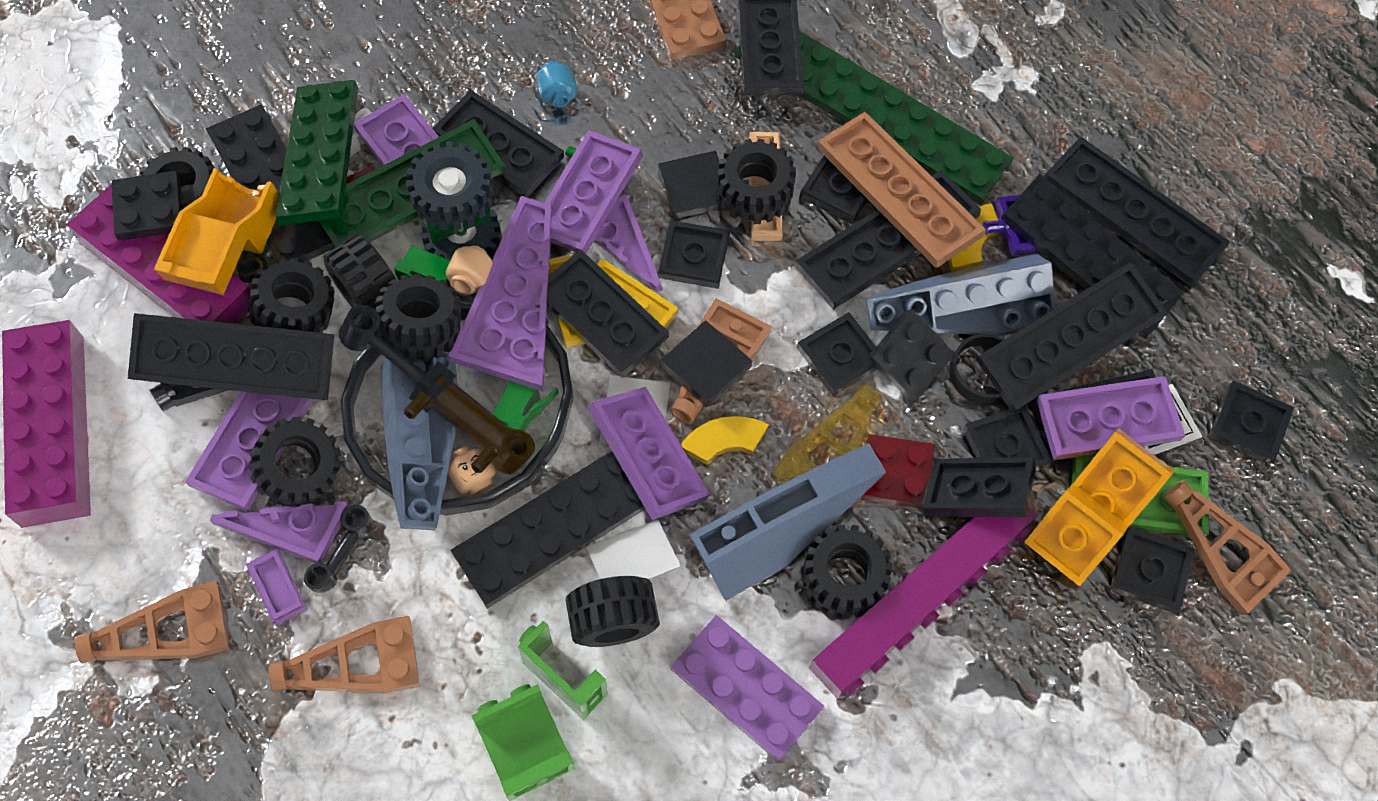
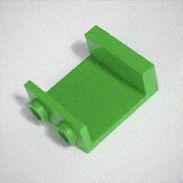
M542 621L537 627L532 625L521 635L519 639L520 644L517 647L523 664L584 721L608 695L606 678L595 669L574 690L540 658L553 643L548 624Z
M530 684L520 686L510 693V698L499 703L497 700L489 701L478 707V713L472 715V719L478 728L509 801L576 769L538 684L533 687Z

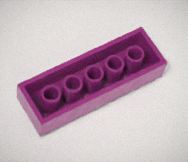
M112 184L66 224L82 246L172 317L235 323L250 313L248 312L250 287L234 274H232L224 295L165 281L154 268L169 234L118 241L114 235Z
M70 320L3 330L5 515L21 528L91 516L84 337Z

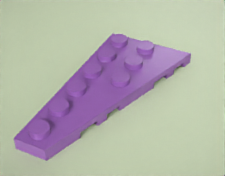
M521 196L492 259L493 264L486 283L480 286L449 354V359L452 363L543 391L552 216L550 204Z

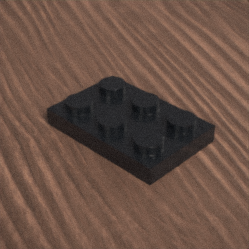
M1034 457L935 459L922 507L925 517H1027L1036 471Z

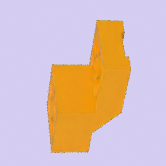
M214 168L202 196L179 212L154 270L165 281L224 295L242 251L262 254L276 221L279 198L278 190L270 181L266 185H258L257 190L249 189L239 184L234 178L226 176Z
M1118 428L1024 543L1074 583L1081 586L1175 470Z

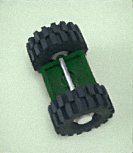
M446 142L445 148H440L439 143L432 145L433 151L430 153L425 148L420 152L421 160L414 157L411 161L413 169L408 168V180H406L413 208L416 210L421 220L424 219L421 227L423 231L421 236L425 251L451 261L453 254L458 248L479 246L486 251L492 260L502 240V234L497 214L494 210L490 212L492 205L491 197H494L490 168L484 156L480 158L479 151L475 148L469 152L467 144L460 143L459 148H455L454 142Z

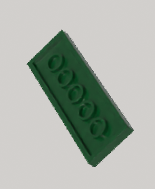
M355 80L297 87L276 211V219L279 225L342 218L358 95V86Z
M473 119L346 184L342 218L321 220L319 223L336 248L356 234L372 242L418 218L419 216L413 208L407 188L408 168L413 169L411 161L414 157L421 160L420 152L425 148L429 153L432 152V145L439 143L440 148H445L446 142H454L455 148H459L460 143L467 144L469 152L475 148L479 151L480 158L484 156L490 168L491 179L506 171L505 164Z

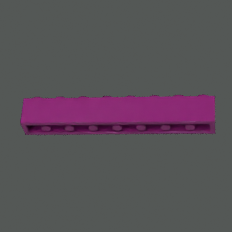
M1028 507L1027 517H974L812 660L809 669L836 699H839L844 693L849 697L852 696L865 683L861 678L871 670L876 674L890 661L886 655L895 647L902 651L915 638L912 632L920 625L924 629L930 626L940 616L936 611L944 603L948 607L952 606L964 594L960 589L965 584L970 582L974 586L987 574L988 571L984 567L992 560L998 564L1012 551L1008 546L1014 540L1022 543L1033 532L1034 528L1031 525L1038 517V514Z

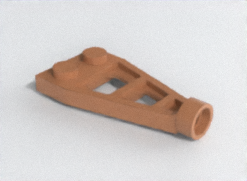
M717 298L700 323L702 324L705 320L709 322L751 360L757 356L772 326ZM681 385L678 398L671 407L670 412L679 421L692 424L699 411L705 405Z
M1185 480L1175 484L1163 495V498L1179 516L1217 588L1240 615L1248 614L1291 571L1288 565L1267 542L1198 491L1193 490ZM1186 499L1190 500L1187 505L1183 502ZM1205 514L1211 516L1223 529L1212 542L1208 541L1198 526V520ZM1229 539L1239 543L1249 553V559L1235 572H1231L1226 567L1220 555V547Z
M218 581L181 589L98 631L76 636L75 650L78 660L83 664L95 660L196 659L231 650L220 584ZM174 612H185L188 628L187 638L183 641L170 642L160 640L157 628L159 621ZM146 624L149 643L145 646L124 648L122 633L133 627ZM99 641L102 643L101 650L98 649L97 642Z
M409 616L373 622L290 660L270 663L268 667L269 680L273 692L291 689L385 694L420 687L412 625ZM367 644L375 645L378 649L379 671L374 675H356L349 670L348 657L351 652ZM333 655L339 657L340 675L338 677L326 679L314 677L313 664L317 660ZM288 670H292L294 673L292 680H289Z

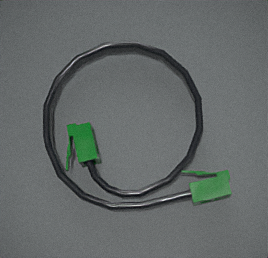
M410 246L403 260L399 259L394 268L397 280H400V277L405 275L408 277H414V274H421V277L430 275L434 276L437 281L444 280L447 282V287H451L446 277V269L450 260L415 246ZM456 291V294L474 300L477 293L464 295ZM461 303V320L466 319L472 305ZM547 323L545 344L559 364L563 395L554 428L546 443L522 473L484 494L448 500L442 499L441 515L449 516L495 507L529 487L557 452L564 438L574 395L567 353ZM369 346L354 360L340 400L344 441L367 481L394 500L391 482L373 470L359 447L356 437L354 405L365 373L381 356L377 350ZM509 381L492 414L512 430L526 431L529 424L542 414V411L559 394V390L556 387L545 399L541 400L539 390Z

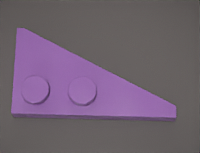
M627 194L618 198L594 241L656 293L662 291L661 282Z
M336 501V505L314 506L313 504H303L295 508L289 506L260 508L259 512L239 513L238 510L226 511L218 515L213 514L210 521L213 525L278 548L289 554L313 563H322L342 524V515L349 508V505L344 501Z

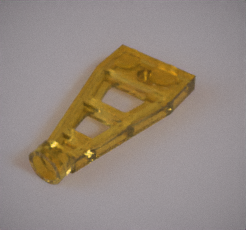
M861 385L849 401L789 448L771 472V478L783 484L818 467L808 460V454L820 444L826 443L838 451L839 456L859 448L872 412L875 411L882 401L881 395L872 387ZM843 419L856 427V431L848 444L830 434V431Z

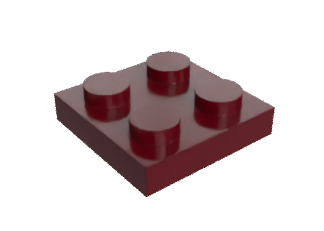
M869 434L867 444H870L884 467L886 474L861 496V500L923 509L932 472L934 444Z

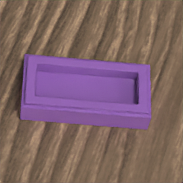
M278 548L246 564L275 626L308 609Z

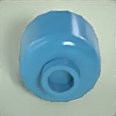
M551 61L544 64L536 75L539 94L545 104L564 107L575 98L578 92L573 70L569 65L559 61Z

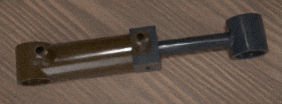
M356 305L350 309L339 330L340 342L346 348L357 352L364 351L369 346H372L417 383L409 397L412 402L404 409V414L407 418L414 419L422 410L428 413L433 408L484 449L471 464L473 471L476 473H482L491 462L500 472L509 475L516 474L523 468L535 451V443L528 433L518 429L512 430L453 382L457 376L439 361L425 373L378 335L381 319L373 308L365 305Z

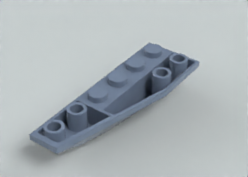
M1034 254L938 275L865 298L869 329L890 331L906 310H914L935 333L999 335L1021 330L1055 309L1052 263L1040 255Z
M444 353V356L439 359L432 357L431 361L423 362V359H416V362H413L427 373L439 361L457 376L456 364L450 362L449 359L450 353ZM385 358L380 366L383 422L390 481L400 528L435 531L438 525L456 427L433 408L428 413L422 410L414 419L407 418L404 414V409L412 402L409 397L417 383ZM457 377L453 381L456 385H458Z
M866 444L779 485L691 533L692 542L724 600H729L786 568L817 536H820L882 478L886 471L870 444Z

